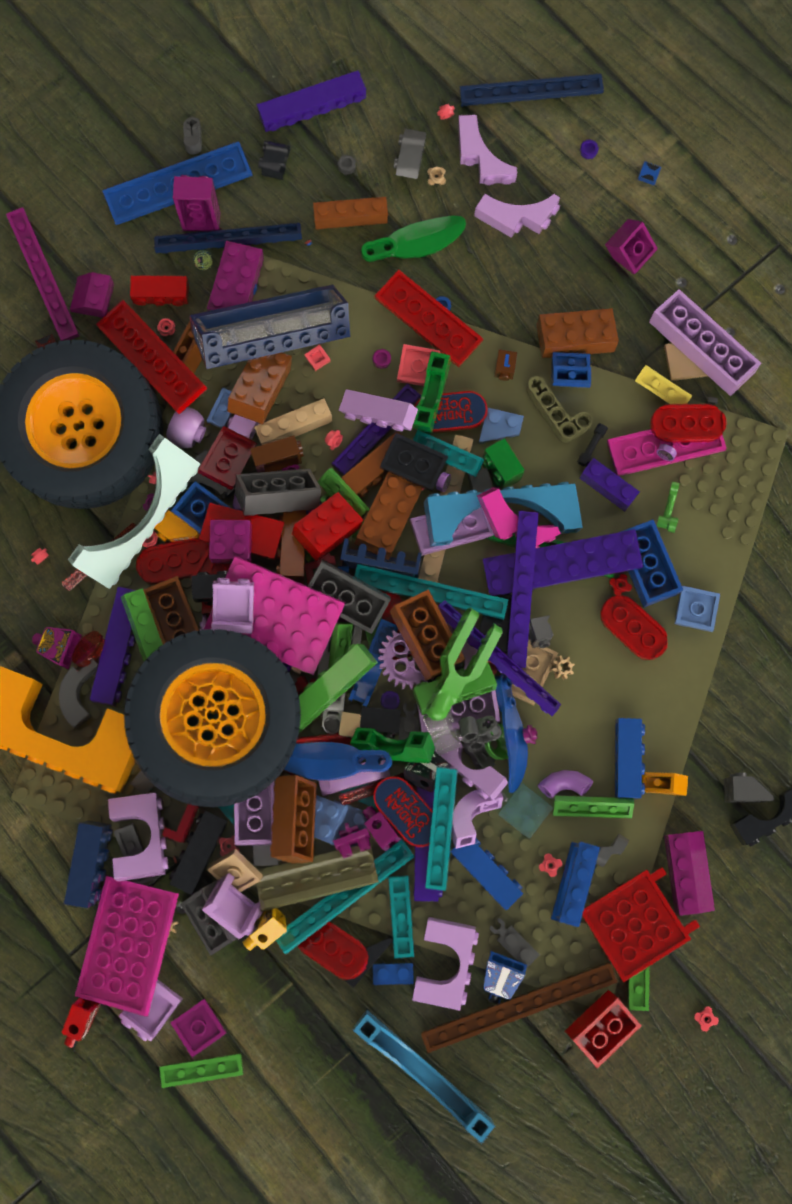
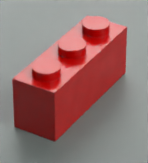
M131 276L130 298L133 304L139 306L146 304L182 306L183 304H188L189 282L187 276Z

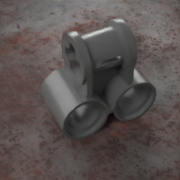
M490 715L477 720L472 716L461 718L458 722L462 741L467 743L470 752L482 751L485 748V743L497 740L502 734L496 719Z

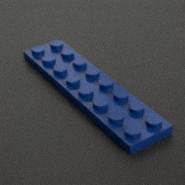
M239 141L102 190L115 224L119 225L174 205V176H207L213 179L215 189L251 177L252 172Z

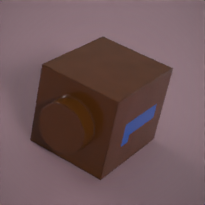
M499 349L494 377H498V379L503 381L513 380L517 352Z

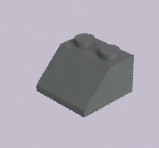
M746 773L729 774L730 777L724 779V802L774 801V796L753 776H746Z

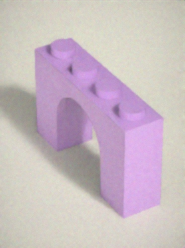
M148 793L108 799L109 819L111 821L139 819L148 823L151 830L150 843L143 852L134 856L113 859L114 879L116 881H125L166 875L165 869H168V859L164 857V849H167L166 838L162 837V829H165L164 818L160 814V810H163L162 798H159L157 793Z
M428 917L424 940L445 944L453 948L459 956L460 967L452 978L444 981L417 976L413 1001L460 1010L461 1005H465L467 993L464 992L465 985H469L471 977L468 967L473 965L475 953L471 951L472 946L477 945L479 933L475 932V926Z

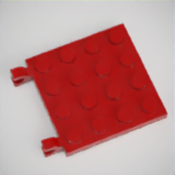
M663 867L651 874L648 870L643 871L583 910V919L622 982L627 981L692 940L688 934L700 927L696 920H692L683 926L655 881L667 874Z

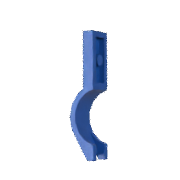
M383 619L380 620L368 650L378 663L355 683L348 700H357L364 703L363 706L367 707L382 671L379 665L384 663L378 661V657L384 656L379 653V649H385L381 644L382 642L388 643L387 635L393 637V630L397 633L398 627L396 624Z

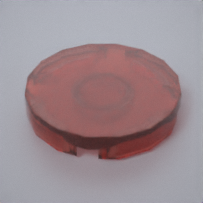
M98 631L86 634L74 648L72 661L79 667L90 665L92 663L90 660L92 658L96 659L103 650L105 644L104 636Z

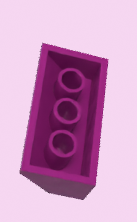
M703 831L664 835L675 914L682 916L715 911Z

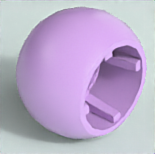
M187 407L181 414L175 412L167 429L166 436L168 440L175 446L186 449L192 448L196 442L200 443L206 432V427H203V416L197 410Z

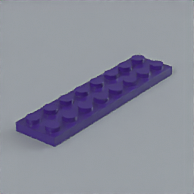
M633 529L536 548L532 589L643 568L636 530ZM515 553L483 559L489 595L500 596L512 593Z

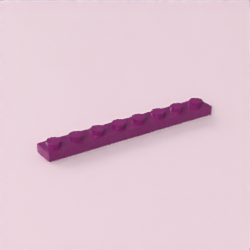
M22 207L7 213L6 216L60 340H72L79 337L24 208Z

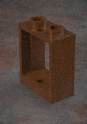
M294 435L250 449L257 473L280 471L293 464H302L301 457H304L300 440L296 441Z

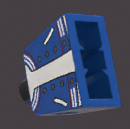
M491 951L483 988L485 991L490 992L489 1000L493 1003H500L502 997L511 999L525 976L527 965Z

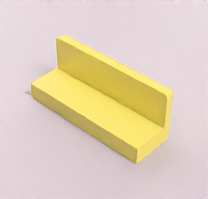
M647 365L644 366L635 380L669 404H687L693 396Z

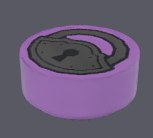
M661 444L657 450L658 456L666 461H673L677 455L676 450L667 444Z
M445 472L440 474L436 484L437 490L441 492L447 490L451 480L450 474Z

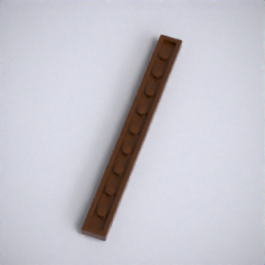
M608 962L421 1032V1036L427 1052L430 1053L618 982L611 963Z

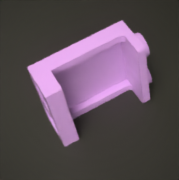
M217 578V581H214L212 584L213 617L211 629L252 633L254 582H250L249 579H238V582L229 581V578Z
M228 873L217 881L202 911L240 939L253 932L255 929L254 923L263 911H261L260 902H252L231 885L234 877Z
M157 979L149 1015L142 1016L124 1010L119 1015L122 1019L121 1023L129 1029L133 1027L138 1031L137 1035L142 1040L147 1041L148 1039L152 1041L183 998Z

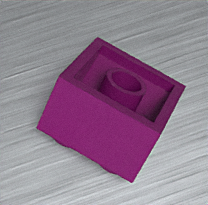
M627 219L605 244L612 258L632 274H636L658 249L644 223Z
M94 272L78 276L69 311L101 318L107 315L114 288L111 276Z

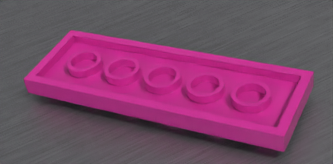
M651 429L607 440L614 469L618 476L702 457L727 449L723 434L712 442H664L656 438ZM661 444L670 445L676 450L677 455L673 461H666L658 456L657 450Z

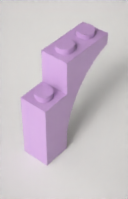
M477 115L459 116L460 165L472 166L478 164L479 184H511L516 182L517 167L502 162L485 146L479 133Z
M484 194L475 208L474 216L511 238L515 232L518 233L522 225L540 234L543 229L546 230L549 226L552 214H557L560 205H558L560 197L553 194L549 198L535 204L512 205L500 202Z

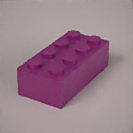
M174 176L173 200L182 230L196 232L218 231L220 227V208L213 179L207 176Z
M226 241L207 311L252 302L254 288L257 285L264 261L262 249Z

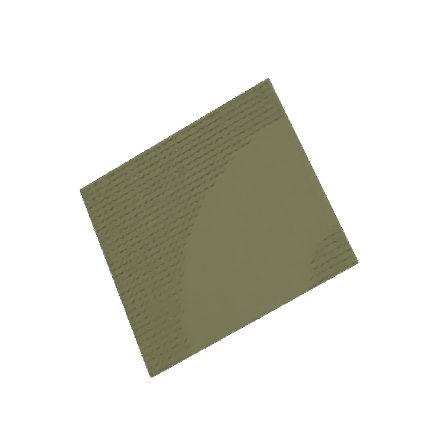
M264 256L257 282V292L254 294L252 302L332 284L348 302L350 337L320 344L331 362L317 371H314L304 354L319 344L282 352L292 356L291 370L265 420L267 422L325 398L332 414V422L295 437L296 441L300 440L304 457H301L302 464L298 466L299 469H311L317 481L330 468H333L340 477H343L331 463L368 425L357 418L355 421L349 420L344 417L345 414L339 411L345 390L348 389L393 399L408 384L397 382L403 344L437 349L375 299L377 293ZM337 297V303H342ZM208 302L206 304L204 312H207ZM330 311L307 315L306 319L309 326L330 323ZM301 318L270 324L274 335L305 328ZM465 323L483 338V342L459 368L451 362L443 394L474 391L483 396L488 408L524 416L519 436L505 437L525 470L521 481L510 487L521 489L525 485L539 487V485L546 483L554 486L561 482L576 484L583 528L577 533L559 534L555 536L556 540L567 543L618 533L653 519L657 526L659 516L664 515L672 481L677 482L680 485L671 517L679 518L675 533L668 532L667 529L657 527L681 586L720 594L714 631L709 632L674 624L679 595L643 608L629 572L614 573L613 578L615 579L621 574H625L628 583L632 585V589L629 592L625 591L620 596H628L633 599L667 633L668 646L666 651L656 659L644 660L631 652L601 621L600 612L603 604L610 597L616 596L612 586L609 584L612 578L599 576L532 589L530 619L550 615L547 622L550 623L553 637L550 641L551 645L547 648L557 652V656H562L563 660L566 657H570L569 661L571 664H575L571 670L574 674H567V679L563 680L561 676L555 679V674L549 672L543 688L561 704L553 716L543 712L536 702L533 706L514 697L523 727L527 728V725H532L533 728H536L538 739H536V744H527V767L523 780L515 792L509 793L508 759L496 760L494 762L495 766L492 768L504 776L508 782L502 790L508 801H502L501 808L480 813L472 819L476 838L481 843L479 847L484 852L488 850L494 856L493 862L497 866L501 864L509 872L507 877L511 881L515 879L523 887L521 891L524 894L510 908L504 910L451 853L449 857L447 889L442 892V897H439L438 902L414 901L415 857L390 875H408L413 944L460 960L456 951L450 946L424 940L428 917L475 926V932L479 933L477 945L472 946L471 952L475 953L473 965L486 970L491 951L516 960L497 941L501 935L493 933L489 928L493 926L494 929H499L500 923L496 919L500 918L504 921L506 929L511 925L538 952L539 956L526 969L525 976L521 982L541 988L610 962L583 917L579 927L551 919L571 842H584L597 847H609L618 834L629 839L623 853L620 855L611 854L604 867L598 864L595 865L584 907L586 908L643 871L648 870L650 874L652 873L676 795L645 792L642 798L634 799L632 818L553 816L554 797L551 799L544 795L538 788V784L554 772L562 770L578 771L593 780L591 788L583 797L615 798V720L618 718L642 719V724H645V735L642 736V743L645 744V754L642 755L645 772L676 773L682 775L788 432L718 408L724 413L727 421L726 429L723 432L727 449L722 452L619 476L640 491L624 512L579 479L586 467L579 465L577 460L581 453L585 452L593 438V432L598 423L604 424L608 427L605 436L600 439L590 457L592 459L595 458L616 474L607 440L651 429L650 420L653 413L659 407L669 403L637 383L634 379L590 365V388L552 386V357L542 358L540 348ZM264 325L234 332L238 343L269 336ZM229 333L220 335L223 346L232 341ZM379 349H385L391 354V363L385 369H379L373 364V354ZM499 349L517 352L513 380L503 381L498 379V377H494ZM201 360L195 375L208 389L188 407L197 410L203 416V427H206V432L200 443L196 442L192 448H180L193 459L205 449L209 452L221 431V428L207 423V418L222 388L230 391L233 390L248 360L206 369L203 360ZM534 376L541 377L570 418L580 412L589 413L592 417L589 430L570 443L561 442L528 396L526 388L529 379ZM409 384L422 396L424 386ZM547 399L542 400L544 405L551 404ZM690 399L687 404H705V403H702V402H699V401ZM167 403L162 415L163 437L167 440V429L176 412L169 403ZM552 415L554 420H561L559 415ZM578 420L580 425H587L584 420ZM484 421L473 429L438 433L424 432L453 445L455 434L472 438L474 440L470 453L483 458L486 448L500 441L491 440L484 444H479ZM413 426L411 431L403 429V432L399 431L402 436L413 440L417 432ZM391 429L366 456H368L372 451H374L378 446H380L384 441H386L397 430ZM339 430L340 434L343 435L342 442L334 450H331L330 446L325 443V438L330 431ZM563 430L565 435H572L569 430ZM255 432L252 441L256 442L257 446H261ZM252 455L241 474L257 473ZM447 464L444 465L441 473H446ZM155 465L152 466L153 469L151 470L149 475H152L153 472H156ZM488 471L489 476H490V480H491L492 487H495V485L493 484L492 479H491V478H492V475H491V473ZM467 473L464 475L460 494H465L471 490ZM145 477V480L132 491L113 541L134 529L148 512L143 509V504L148 494H155L156 484L149 483L150 477ZM383 481L377 486L373 485L368 489V494L360 498L369 509ZM436 485L432 492L427 489L421 491L391 557L397 558L398 553L403 551L405 553V560L417 561L420 551L410 524V518L425 515V499L430 494H440L441 492L437 490ZM320 486V488H321V496H320V498H321V497H323L327 492ZM186 488L183 492L179 493V495L176 497L175 504L172 507L168 508L169 511L172 510V508L177 504V502L181 499V497L186 493V491L189 488ZM208 490L229 507L233 508L234 494L222 499L213 491ZM506 503L517 516L518 511L536 512L526 506ZM283 512L256 515L279 520V515H283ZM367 512V513L365 514V516L362 518L363 520H365V518H366L368 512ZM538 514V525H553L543 515ZM350 536L349 549L358 550L359 546L354 544L355 541ZM158 538V542L156 545L167 543L169 541L166 540V542H164L160 538ZM482 539L446 549L437 583L489 595L483 559L515 553V548L488 539ZM344 542L329 552L331 556H335L336 565L334 566L336 567L342 566L340 558ZM142 546L140 552L133 556L129 567L122 571L118 582L112 585L110 589L96 581L77 629V633L82 635L69 669L62 667L37 732L72 747H81L94 739L107 708L124 715L129 687L139 668L144 663L136 641L134 646L130 648L131 661L129 665H126L125 672L127 677L125 683L121 685L122 698L116 707L90 701L96 676L95 673L83 684L80 691L81 703L92 717L78 729H75L66 720L61 711L59 690L63 678L72 667L80 671L82 664L93 659L99 664L117 588L122 587L132 590L143 588L144 590L155 585L145 582L136 570L137 558L145 547ZM277 553L275 560L251 554V563L276 573V568L280 566L281 561L277 560ZM424 555L421 557V564H420L419 574H420L422 562H423V559H424ZM349 568V574L355 576L356 570ZM304 572V582H306L308 587L306 572ZM191 577L180 579L200 628L199 622H202L203 615L202 602L195 603L192 599ZM399 595L402 601H405L410 598ZM454 608L461 615L465 612V610ZM479 614L474 625L478 630L483 618L482 614ZM362 629L361 644H364L369 650L366 633ZM412 656L408 657V661H412ZM319 664L314 675L303 671L299 675L291 669L289 673L294 683L297 682V678L300 676H305L309 684L311 679H319ZM398 664L395 669L402 672L406 667L403 664ZM416 664V670L420 671L418 665ZM382 669L367 707L383 708L380 702L381 696L386 691H394L400 698V704L396 710H401L400 717H406V714L403 712L404 703H407L406 708L408 711H413L414 704H417L414 696L416 684H413L412 690H410L407 684L404 689H402V683L395 686V680L393 679L388 682L390 675L383 676V672L386 669ZM497 671V673L494 675V677H495V676H498V675H501L502 673H500L499 671ZM353 685L346 691L344 712L361 714V708L365 707L363 706L364 703L354 699L352 701L348 700L354 687ZM217 692V694L224 698V695L222 693ZM202 698L194 699L193 704L197 706ZM498 706L500 716V722L498 724H503L502 712L500 711ZM418 710L414 715L415 718H419ZM323 713L301 731L298 737L327 734L322 727ZM231 728L227 736L233 733V728ZM460 729L447 731L460 741L461 744L464 743ZM443 732L430 734L433 743L437 741ZM395 735V738L389 739L398 740L399 735ZM496 740L491 741L493 749L497 748ZM463 747L461 755L463 765L469 769L476 770L473 761L465 753ZM27 755L11 795L12 800L78 824L88 820L112 824L111 830H113L114 837H116L114 830L134 823L143 847L147 848L151 840V830L148 823L139 819L113 822L109 819L108 799L141 795L130 784L141 771L136 762L123 793L117 791L116 794L101 789V784L96 787L83 782V777H80L78 780L65 775L66 770L58 772L47 768L46 762L41 765L27 760ZM392 761V765L389 768L390 776L403 779L404 768L410 762ZM283 770L279 776H288L289 773ZM459 773L457 774L454 810L458 802L465 795L478 790L474 785L469 787L462 781L464 777ZM308 779L317 783L316 795L333 802L336 800L363 811L369 807L341 792L322 796L318 780ZM380 781L368 784L376 787ZM410 784V786L416 791V786ZM155 786L149 793H157L159 798H162L163 810H160V814L164 818L165 828L177 831L188 804L168 796ZM562 790L555 796L580 795L572 790ZM200 806L190 833L191 831L195 832L198 826L195 823L199 814L207 811L228 821L221 837L231 838V836H234V825L219 807ZM381 822L377 824V829L381 827ZM369 832V841L375 860L386 851L379 846ZM452 836L450 851L455 847L452 840ZM165 837L167 849H164V855L173 858L177 856L179 858L182 850L186 851L189 843H187V840L185 843H180ZM314 837L313 856L337 851L335 845ZM403 839L405 844L408 846V848L415 856V846L408 844ZM219 842L206 870L209 864L222 857L220 855L221 848ZM237 846L240 850L239 852L254 866L253 847ZM550 853L553 858L562 861V866L558 868L555 877H550L545 871L539 870V865L542 864L545 854ZM279 861V865L288 863L285 861ZM276 865L254 866V867H255L257 870H260V869H264V868H268V867H272V866H276ZM387 877L342 911L337 917L393 936L389 878ZM326 896L298 903L313 907ZM612 966L613 971H614V974H615L616 979H617V982H618L619 975L617 974V972L615 971L614 967ZM617 983L572 999V1001L590 1007L608 989L614 994Z

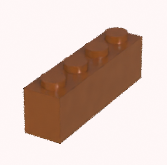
M386 197L313 203L315 229L388 223Z
M189 321L173 352L195 374L202 357L192 334Z
M396 431L341 477L358 497L363 498L369 492L368 489L373 485H379L383 481L382 477L388 473L380 469V465L395 434H400L399 431Z
M307 511L283 512V515H279V521L285 522L280 539L281 548L277 550V560L281 561L280 566L276 568V573L304 585L306 549L291 533L294 524L307 515Z

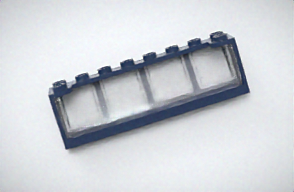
M333 284L189 315L192 334L206 369L350 337L348 302Z

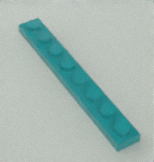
M357 564L354 576L380 591L410 598L429 589L436 604H441L445 600L453 608L466 611L471 607L479 614L504 619L508 599Z
M400 840L374 860L379 883L415 857L403 840ZM379 883L326 896L287 926V931L276 942L282 951L287 954Z

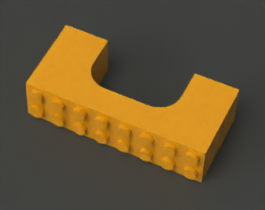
M0 666V749L7 751L10 748V753L23 758L28 755L27 760L43 765L46 762L47 768L58 772L66 770L65 775L78 780L80 777H83V782L96 787L101 784V789L116 794L117 791L123 793L136 762L128 745L124 715L107 708L94 739L85 746H69L39 734L32 727L30 714L43 684Z

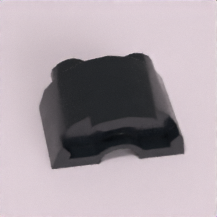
M264 141V156L260 157L258 165L262 169V176L283 180L286 162L291 151L290 145Z

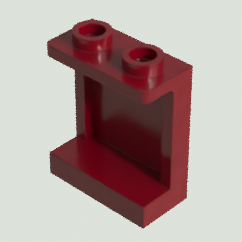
M188 804L177 831L165 828L162 835L180 843H185L200 806Z

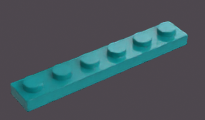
M437 767L426 877L427 889L442 891L447 889L458 769Z

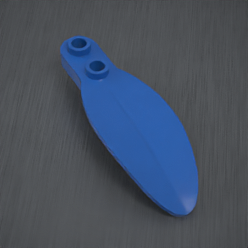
M505 674L495 676L497 682L495 692L499 709L502 712L503 729L508 752L509 793H513L520 786L526 771L528 746L523 736L524 727L512 694V683Z
M342 743L296 744L284 770L313 780H338L353 776L359 772H385L391 767L392 758L384 750H358L353 746ZM366 759V763L361 765V762ZM382 760H385V763L383 765H380V762Z

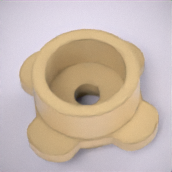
M433 167L428 169V183L430 185H444L446 183L444 168Z

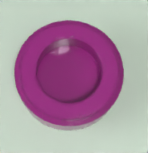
M385 349L375 351L373 354V364L379 369L387 368L391 363V354Z

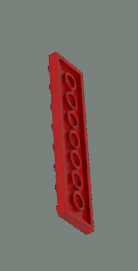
M124 300L118 303L96 324L178 414H181L208 389Z

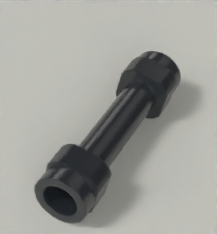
M598 423L593 432V438L585 452L581 453L577 460L579 465L583 467L588 466L592 459L590 456L608 430V427L604 424Z

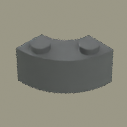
M405 129L404 135L400 134L398 143L401 146L399 158L395 157L394 169H397L396 175L414 179L418 178L427 132Z

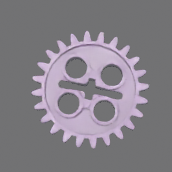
M393 630V637L386 636L388 643L382 642L381 644L385 649H379V653L384 655L378 657V661L384 662L379 665V668L386 669L383 672V676L390 675L388 682L394 679L395 686L402 683V689L405 688L406 684L412 690L413 684L428 683V681H425L421 671L416 670L415 665L417 663L414 658L412 661H408L407 657L411 652L401 633L397 634ZM397 645H402L405 647V650L400 653L395 651L394 648ZM398 664H403L406 669L399 672L395 667Z

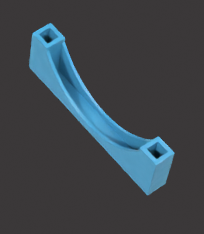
M561 482L551 486L550 483L539 485V487L525 485L521 489L506 487L500 490L506 503L519 504L539 512L554 526H557L561 534L577 533L583 528L576 484ZM470 490L465 494L450 492L443 496H440L439 493H434L425 499L424 509L430 547L449 545L453 541L452 535L460 522L470 513L481 508L477 495L483 492Z
M365 1011L354 1025L353 1031L416 1080L471 1135L482 1143L495 1127L492 1119L371 1012Z

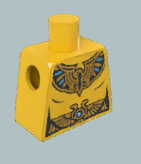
M278 908L263 911L254 923L255 929L243 941V944L249 951L256 945L262 950L267 948L287 931L285 915Z

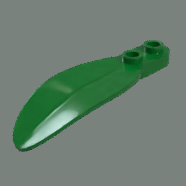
M445 216L407 225L396 230L389 237L366 242L362 246L361 256L365 261L373 262L388 257L418 258L434 254L449 246L462 234L466 227V220L462 216Z

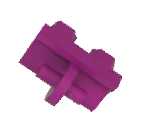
M348 822L344 823L346 829L339 831L341 838L333 840L336 850H339L343 858L353 855L350 847L353 844L358 843L361 852L370 849L368 829L359 831L358 825L350 827Z

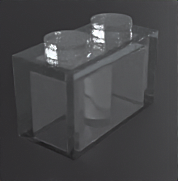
M449 711L445 719L440 721L432 720L428 714L423 716L439 756L461 747L459 741L462 740L459 730H454L452 726L455 720L451 711Z

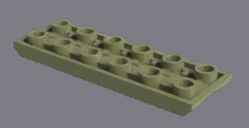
M371 844L370 849L362 852L358 845L351 847L353 855L347 858H343L339 850L313 856V862L292 864L288 862L258 870L263 875L261 881L256 883L261 911L379 883Z

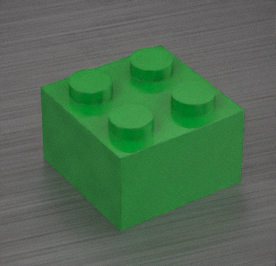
M505 438L485 449L482 466L491 473V479L496 488L499 487L503 490V488L510 487L521 481L525 470Z

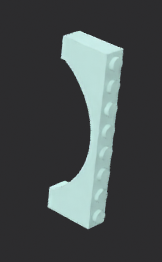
M160 434L148 449L152 452L155 462L156 489L153 501L145 517L134 529L114 541L95 546H82L79 544L68 558L71 565L108 589L118 582L122 571L129 567L133 556L140 552L144 541L153 534L154 527L164 519L165 512L175 504L176 497L186 489L189 479L198 472L200 463Z

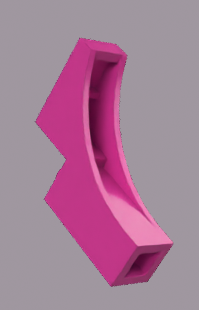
M492 487L477 495L495 537L506 540L512 537L513 533L516 536L518 516L506 504L500 490ZM538 525L536 548H539V545L544 542L549 543L555 540V536L561 534L558 527L554 525Z

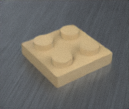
M237 849L212 862L207 868L217 880L228 873L234 877L231 885L240 892L258 883L263 877Z

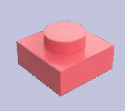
M320 344L304 354L314 371L331 362Z

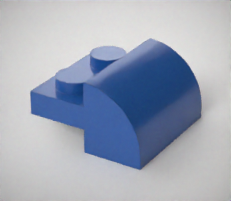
M553 352L551 385L590 388V354Z

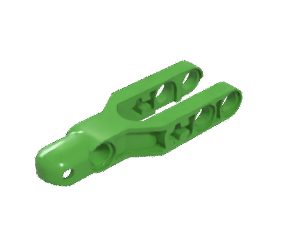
M471 607L463 613L440 657L442 676L426 706L428 716L434 721L445 719L452 705L459 698L465 684L481 676L503 631L502 628L493 623L486 636L481 639V645L476 655H473L463 676H460L456 672L454 664L479 617V613Z

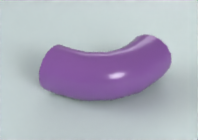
M562 770L551 773L538 784V788L551 799L562 790H572L583 796L591 788L593 780L578 771Z

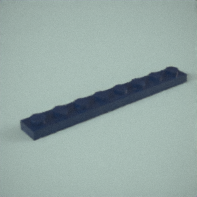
M602 74L460 86L459 91L461 106L603 94L604 88Z
M300 223L155 236L154 248L155 253L223 248L226 241L242 245L296 241L302 239Z

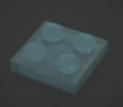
M521 783L498 815L530 839L554 807Z

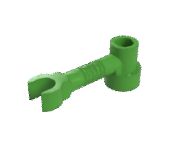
M673 481L664 515L659 516L657 527L675 533L679 518L671 517L680 483Z

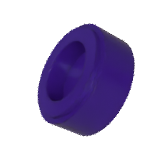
M585 140L580 147L581 156L585 159H593L598 153V144L593 140Z
M386 691L381 696V706L384 709H397L400 704L399 695L394 691Z

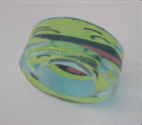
M205 250L198 251L193 258L195 266L200 270L209 269L213 262L211 254Z

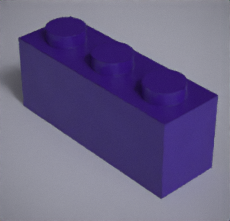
M595 458L591 460L579 478L624 512L640 492Z

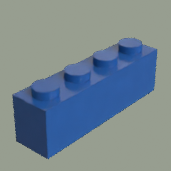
M618 718L615 720V798L640 799L645 793V784L642 783V775L645 774V764L642 763V755L645 754V744L642 743V736L645 735V724H642V719Z
M477 838L473 845L457 849L454 847L450 853L504 910L510 908L524 894L521 891L523 887L515 879L511 881L507 877L509 872L501 864L497 866L493 862L494 856L488 850L484 852L479 847L481 843Z

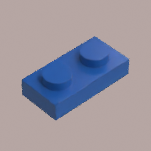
M413 963L373 964V985L414 984Z

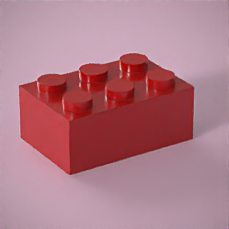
M337 492L294 524L291 534L318 562L344 542L345 538H349L358 531L363 523V519Z
M608 989L564 1032L598 1068L641 1027V1024Z

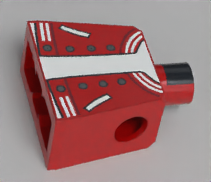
M79 998L72 1004L62 1030V1034L67 1036L64 1041L66 1046L75 1048L77 1042L87 1035L101 1005L100 1003Z

